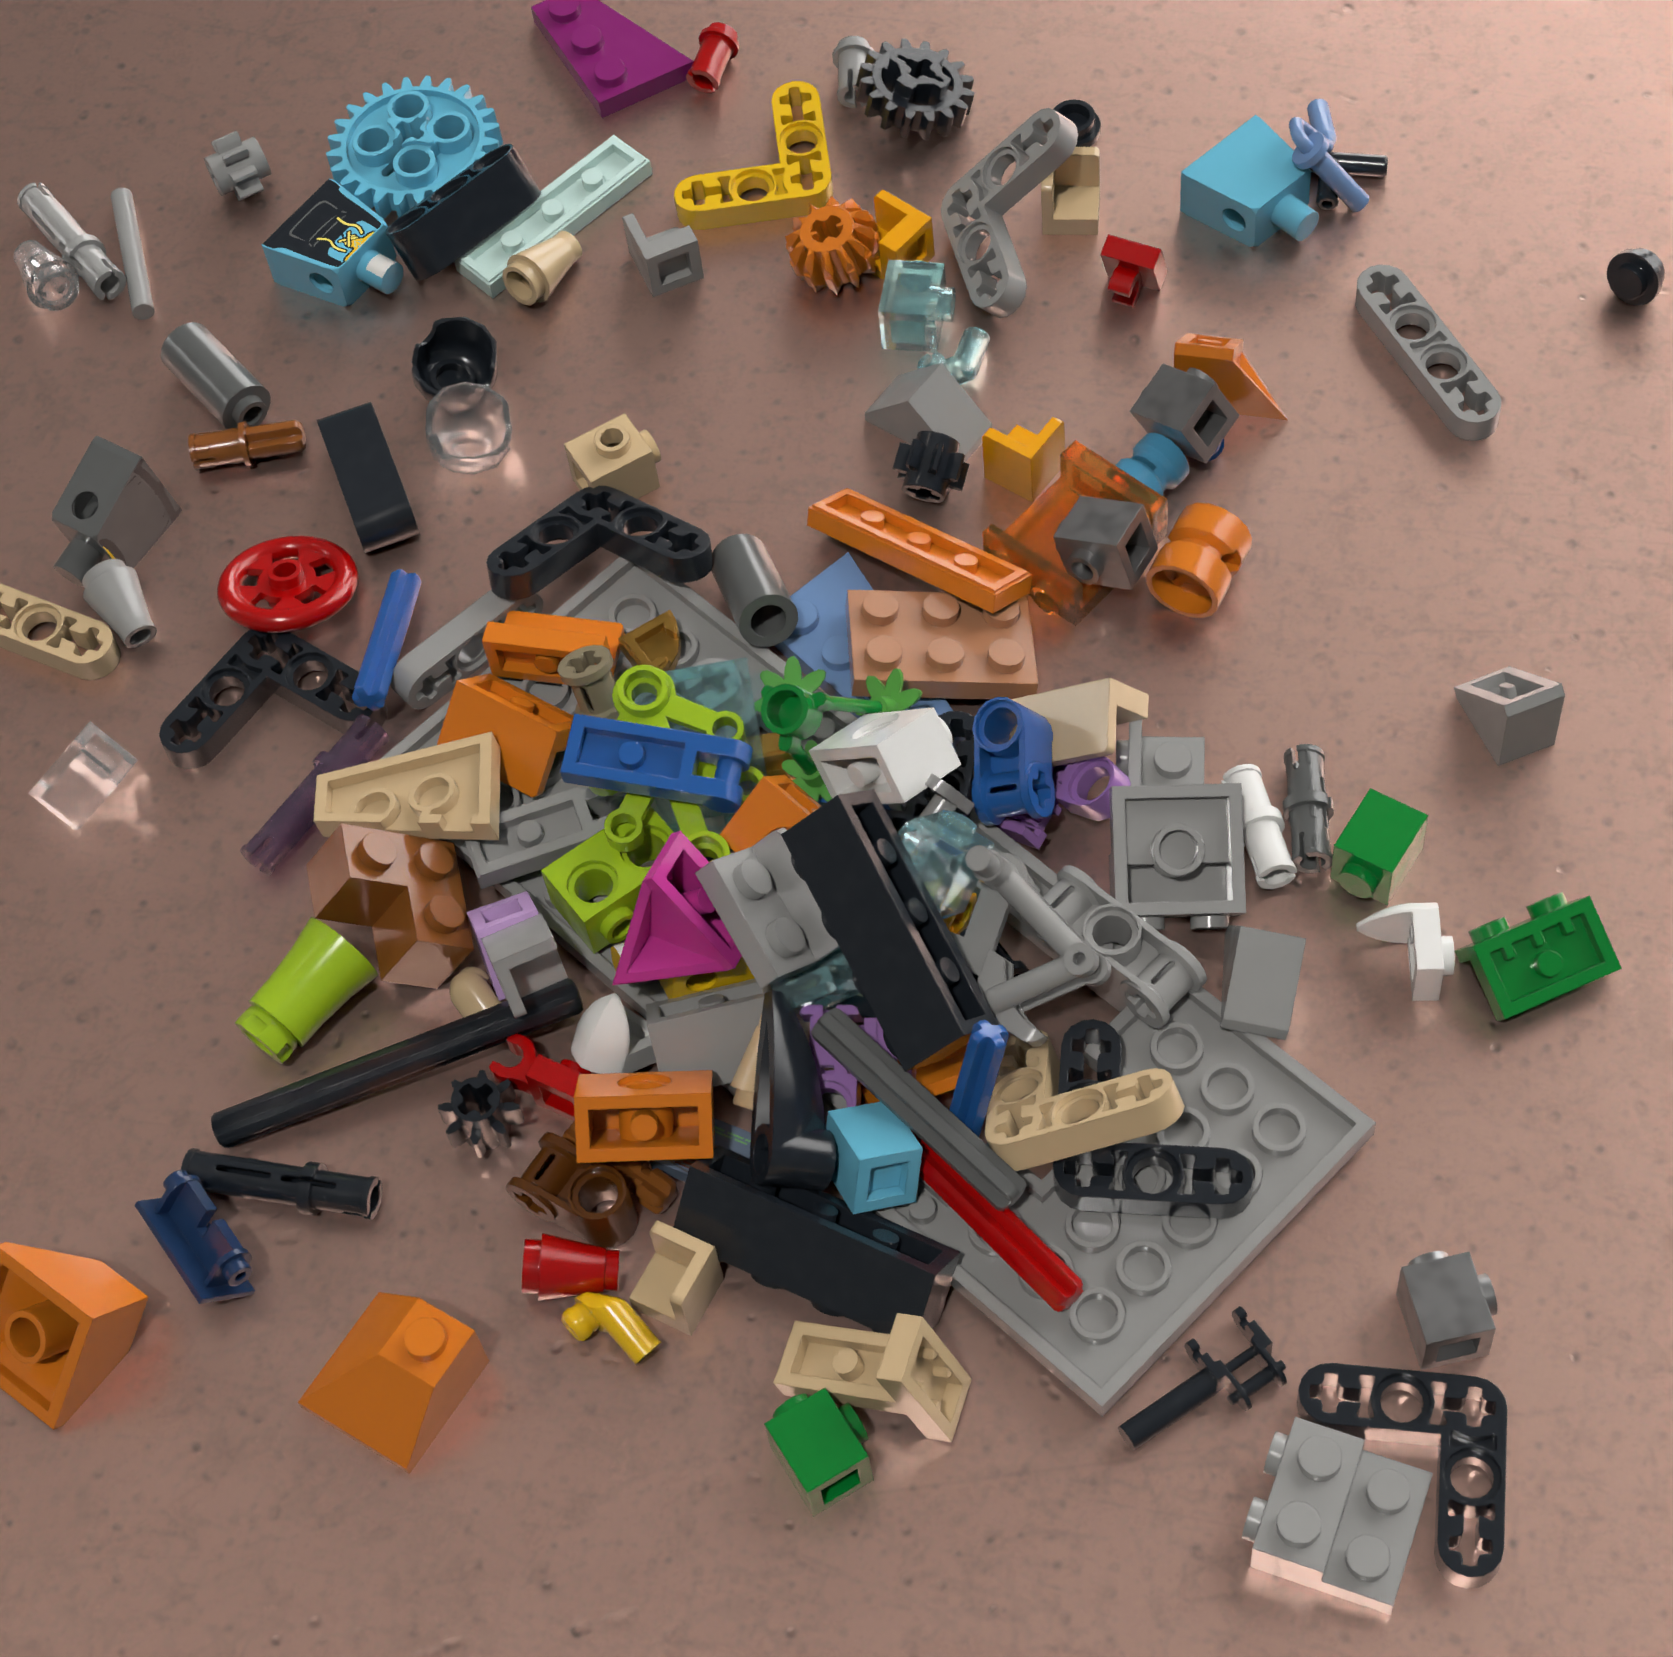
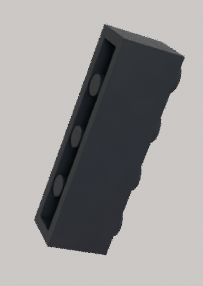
M874 789L837 795L781 834L791 853V862L794 870L806 882L821 911V918L826 931L837 941L852 970L855 987L867 999L883 1029V1038L887 1048L899 1060L904 1072L939 1062L967 1045L973 1025L981 1020H987L992 1025H999Z
M720 1145L714 1148V1158L699 1159L690 1165L673 1226L682 1232L715 1246L719 1262L728 1263L750 1273L751 1277L760 1285L772 1289H785L811 1301L813 1307L824 1314L837 1317L844 1316L871 1328L872 1332L885 1334L891 1333L897 1313L922 1316L932 1329L939 1323L960 1255V1251L869 1211L853 1214L844 1200L822 1190L755 1184L751 1176L750 1159Z

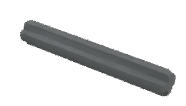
M833 1008L817 1020V1023L811 1030L812 1038L996 1210L1004 1211L1020 1198L1027 1186L1025 1180L910 1073L904 1072L902 1066L843 1011Z

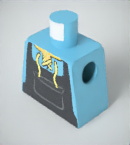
M330 178L262 244L274 282L342 307L352 305L370 286L385 294L394 292L400 285L404 273L403 266L395 261L396 251L385 233L388 225L384 219Z

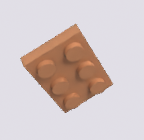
M847 590L845 609L852 696L871 697L867 689L866 678L868 676H875L886 686L890 673L896 668L900 669L903 673L904 685L902 691L917 688L922 691L921 698L993 699L995 697H1008L1009 699L1037 694L1038 675L1028 594L993 614L948 592Z

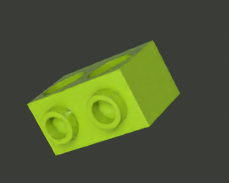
M650 806L642 821L645 837L637 849L630 852H620L613 849L607 841L604 829H602L541 870L551 903L593 954L610 943L614 944L626 939L642 881L651 866H640L645 862L656 860L668 838L674 833L652 806ZM629 822L621 823L615 827L613 834L617 837H628L635 831L636 826ZM596 896H607L604 900L599 902H587L591 898Z

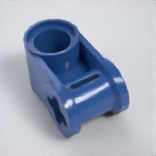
M995 697L988 700L979 708L974 717L972 728L974 735V779L971 792L972 802L975 804V812L979 820L986 826L1000 825L1005 817L1029 814L1034 819L1047 818L1052 814L1055 806V787L1052 779V726L1042 715L1008 697ZM1017 725L1016 732L1009 740L1012 729Z

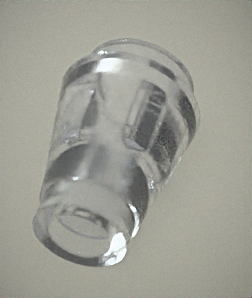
M27 240L18 245L13 256L14 262L17 265L31 302L40 308L52 311L62 310L70 306L79 293V276L74 266L38 241Z

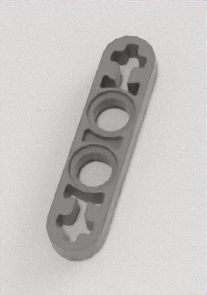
M1375 265L1364 270L1357 280L1355 306L1358 313L1450 432L1461 439L1478 441L1492 435L1498 427L1501 411V397L1495 387L1400 269L1390 265ZM1392 293V299L1390 302L1385 295H1389ZM1408 324L1422 327L1427 332V335L1416 340L1406 339L1400 336L1396 330ZM1443 363L1453 366L1458 374L1452 378L1439 379L1429 374L1427 368L1434 364ZM1464 402L1470 408V410L1463 412ZM1484 410V414L1478 415L1476 413Z

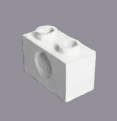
M934 707L864 714L809 750L832 798L840 794L874 789L882 804L905 803L928 788L925 783L931 774L941 779L962 765L952 746L953 738L950 729L938 717Z

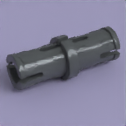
M1300 744L1296 745L1298 761H1296L1295 750L1292 748L1287 749L1284 753L1288 796L1283 800V817L1285 820L1289 819L1292 841L1291 860L1295 864L1297 871L1318 873L1320 872L1318 857H1321V866L1325 870L1332 866L1333 854L1331 853L1329 820L1334 815V805L1332 797H1328L1326 793L1324 751L1316 745Z

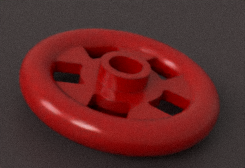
M312 536L280 537L256 544L237 555L226 566L219 578L217 598L224 613L235 623L245 628L265 633L294 632L316 626L339 613L349 603L356 591L358 570L351 555L345 549L329 540ZM326 564L333 570V572L316 576L314 568ZM249 576H259L256 586H244L243 583ZM314 592H318L321 594L320 597L313 600ZM264 599L272 609L260 608L256 604Z

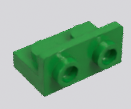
M1562 891L1526 906L1531 918L1509 927L1504 916L1468 931L1473 943L1455 950L1459 963L1471 961L1496 1021L1510 1018L1622 969L1590 896L1567 902Z

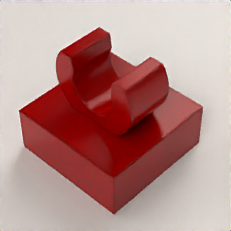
M1108 234L1100 254L1106 273L1111 277L1108 291L1114 293L1112 297L1113 303L1134 308L1142 286L1161 291L1168 272L1162 249Z

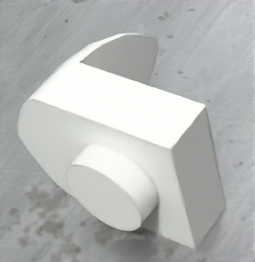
M1437 902L1405 903L1391 906L1357 923V931L1366 936L1391 943L1407 944L1412 1001L1439 1000L1443 976L1454 974L1455 955L1453 937L1441 936Z
M613 993L599 998L584 1011L577 1024L571 1045L572 1055L581 1068L596 1074L632 1073L656 1063L647 1021L625 1007L617 994Z

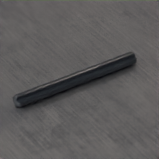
M564 979L522 997L521 999L527 1014L516 1019L508 1002L505 1001L226 1108L211 1116L214 1136L224 1148H231L505 1043L508 1036L514 1034L526 1035L578 1015L583 1011V1002L579 990L572 979Z

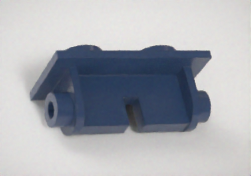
M177 1170L164 1180L163 1186L166 1191L161 1198L136 1202V1209L199 1304L254 1294L255 1289L248 1280L253 1272L250 1267L252 1256L246 1248H243L224 1219L213 1220L211 1224L209 1223L217 1208L203 1189V1184L198 1176L188 1175L185 1170Z

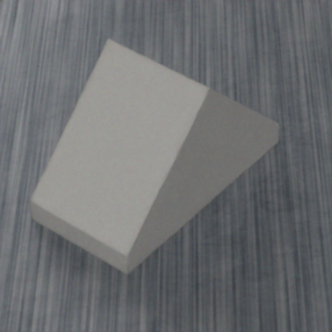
M942 362L898 375L865 412V420L909 444H912L913 439H916L920 431H935L956 439L960 443L958 453L965 455L964 462L982 444L984 433L989 428H992V423Z
M1508 666L1454 687L1457 700L1498 766L1555 744L1565 698L1562 683Z
M1228 925L1224 940L1220 1028L1286 1040L1306 938L1245 926Z

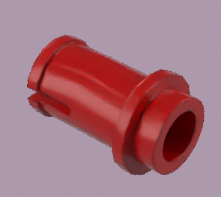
M714 22L701 31L698 37L700 48L691 69L686 74V80L689 85L699 92L714 93L715 90H718L720 80L729 60L735 58L740 49L737 32L731 26L721 22Z

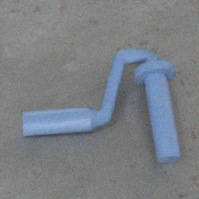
M1315 99L1307 107L1310 124L1300 117H1294L1289 121L1290 134L1297 146L1292 154V161L1299 169L1311 168L1352 212H1359L1368 204L1369 195L1329 154L1337 140L1330 108L1324 99Z

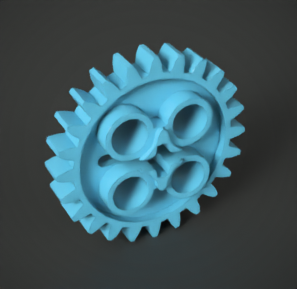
M426 75L420 86L413 87L410 79L404 77L401 89L394 90L385 82L382 84L383 95L376 97L371 93L364 92L363 97L366 105L360 107L348 104L346 106L350 119H336L334 121L338 134L328 136L327 139L331 150L326 152V156L334 181L370 209L375 207L376 213L381 218H386L391 211H396L399 218L482 156L503 145V139L494 108H487L485 97L482 94L472 97L469 85L466 84L454 92L451 78H446L438 87H433L431 77Z

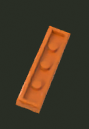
M845 488L808 507L807 526L994 614L1030 593L1032 574L849 488Z

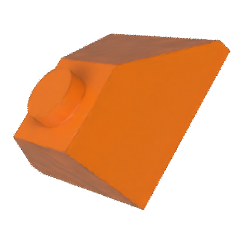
M10 1242L1 1243L0 1388L53 1430L62 1427L129 1353L149 1297L100 1260Z
M378 1292L300 1398L298 1404L304 1410L410 1474L490 1361L475 1330L419 1297Z

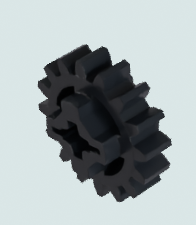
M901 39L900 47L895 49L885 41L881 44L879 53L869 50L865 63L860 65L856 86L859 87L856 100L857 102L867 103L864 113L867 117H882L880 128L884 130L892 126L900 128L901 137L907 138L911 130L918 131L923 140H929L931 130H936L940 135L946 137L949 136L951 125L961 128L966 115H969L975 92L971 91L974 79L973 76L963 75L965 68L963 61L950 63L947 60L949 55L947 49L939 52L930 49V44L927 41H923L920 48H914L907 39Z

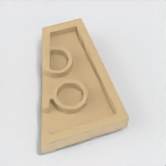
M491 731L317 775L313 821L323 837H330L338 826L343 823L428 839L499 840L501 748Z

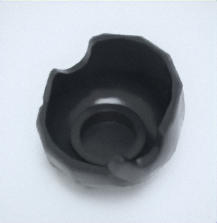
M467 317L441 318L435 321L429 335L420 344L417 343L413 351L411 361L413 367L411 371L414 385L426 400L450 410L479 403L491 391L497 380V341L485 325Z

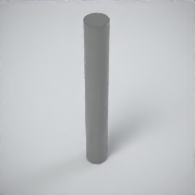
M117 188L111 193V201L132 314L137 319L145 320L151 318L155 311L133 195L127 188Z

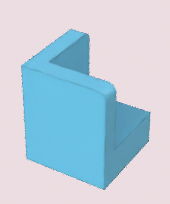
M881 1101L828 1111L826 1130L831 1131L836 1144V1162L832 1181L851 1212L858 1214L916 1202L923 1148L910 1128Z

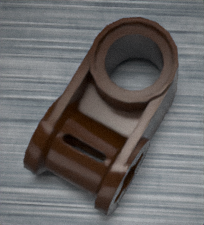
M544 1133L538 1141L541 1150L520 1178L512 1177L507 1183L506 1190L509 1195L536 1217L554 1222L588 1241L591 1245L615 1248L626 1243L634 1235L638 1226V1212L622 1174L615 1168L602 1162L577 1163L576 1146L557 1134ZM603 1201H616L609 1210L602 1213H591V1210Z

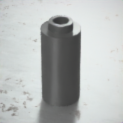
M197 322L186 323L168 335L161 348L163 364L226 429L236 428L238 423L246 421L249 427L258 426L263 422L271 403L269 391L204 325Z
M735 534L725 538L712 552L713 566L711 571L742 637L748 643L758 647H770L783 642L795 630L798 622V612L764 543L759 538L750 534Z

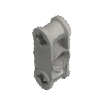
M1071 865L1064 866L1057 873L1058 882L1042 897L1089 946L1108 958L1112 968L1111 976L1101 986L1122 1001L1141 1021L1149 1026L1162 1028L1169 1021V1010L1189 990H1199L1206 983L1207 976L1201 963L1184 946L1169 940L1137 916L1131 909L1125 907L1102 890L1085 872ZM1020 915L1023 924L1032 936L1042 945L1053 950ZM1108 942H1118L1125 945L1115 950L1100 947Z

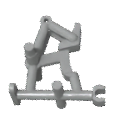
M931 774L925 785L933 790L935 794L902 843L916 868L932 845L972 871L974 876L980 880L982 888L964 937L953 932L950 933L970 971L979 976L977 984L998 1024L1003 1025L1008 1032L1034 1047L1041 1046L1048 1037L1030 1022L1024 1012L1082 986L1096 987L1103 985L1111 976V963L1108 958L1089 946L1040 895L1039 887L1028 875L1025 864L1017 856L987 849L947 824L956 808L968 815L975 804L936 775ZM1011 906L1060 956L1014 977V964L995 952ZM840 948L808 970L799 973L800 978L815 985L826 970L832 969L833 980L827 987L824 995L838 1003L848 997L854 983L852 974L848 972L850 966Z

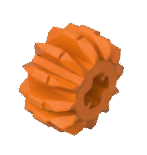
M830 196L824 207L817 208L809 203V215L807 217L792 218V229L794 232L785 236L787 242L786 249L791 259L790 265L795 275L799 276L801 281L806 280L808 286L812 287L815 292L828 286L837 295L842 285L848 282L859 288V275L861 273H876L875 258L880 256L878 242L881 240L877 233L878 226L868 210H862L853 198L840 205L838 201Z

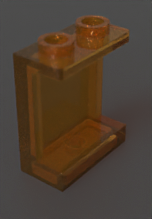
M1075 440L1060 454L1061 477L1005 531L994 524H990L982 532L983 551L1031 573V590L1028 595L1032 597L1034 602L1044 612L1050 615L1058 614L1074 626L1078 625L1115 588L1079 582L1066 573L1060 554L1056 549L1053 536L1059 524L1067 517L1079 497L1085 496L1143 504L1157 545L1167 536L1168 527L1167 498Z

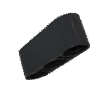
M505 144L482 156L390 224L385 233L416 281L424 280L445 269L530 206L540 196L541 191L512 144Z
M368 402L318 419L317 423L364 553L420 535L410 503L372 403Z

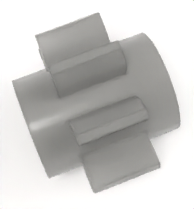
M235 131L211 142L216 153L205 157L204 161L221 196L234 191L238 201H241L264 191L259 179L271 175V170L255 137L241 141L238 132Z

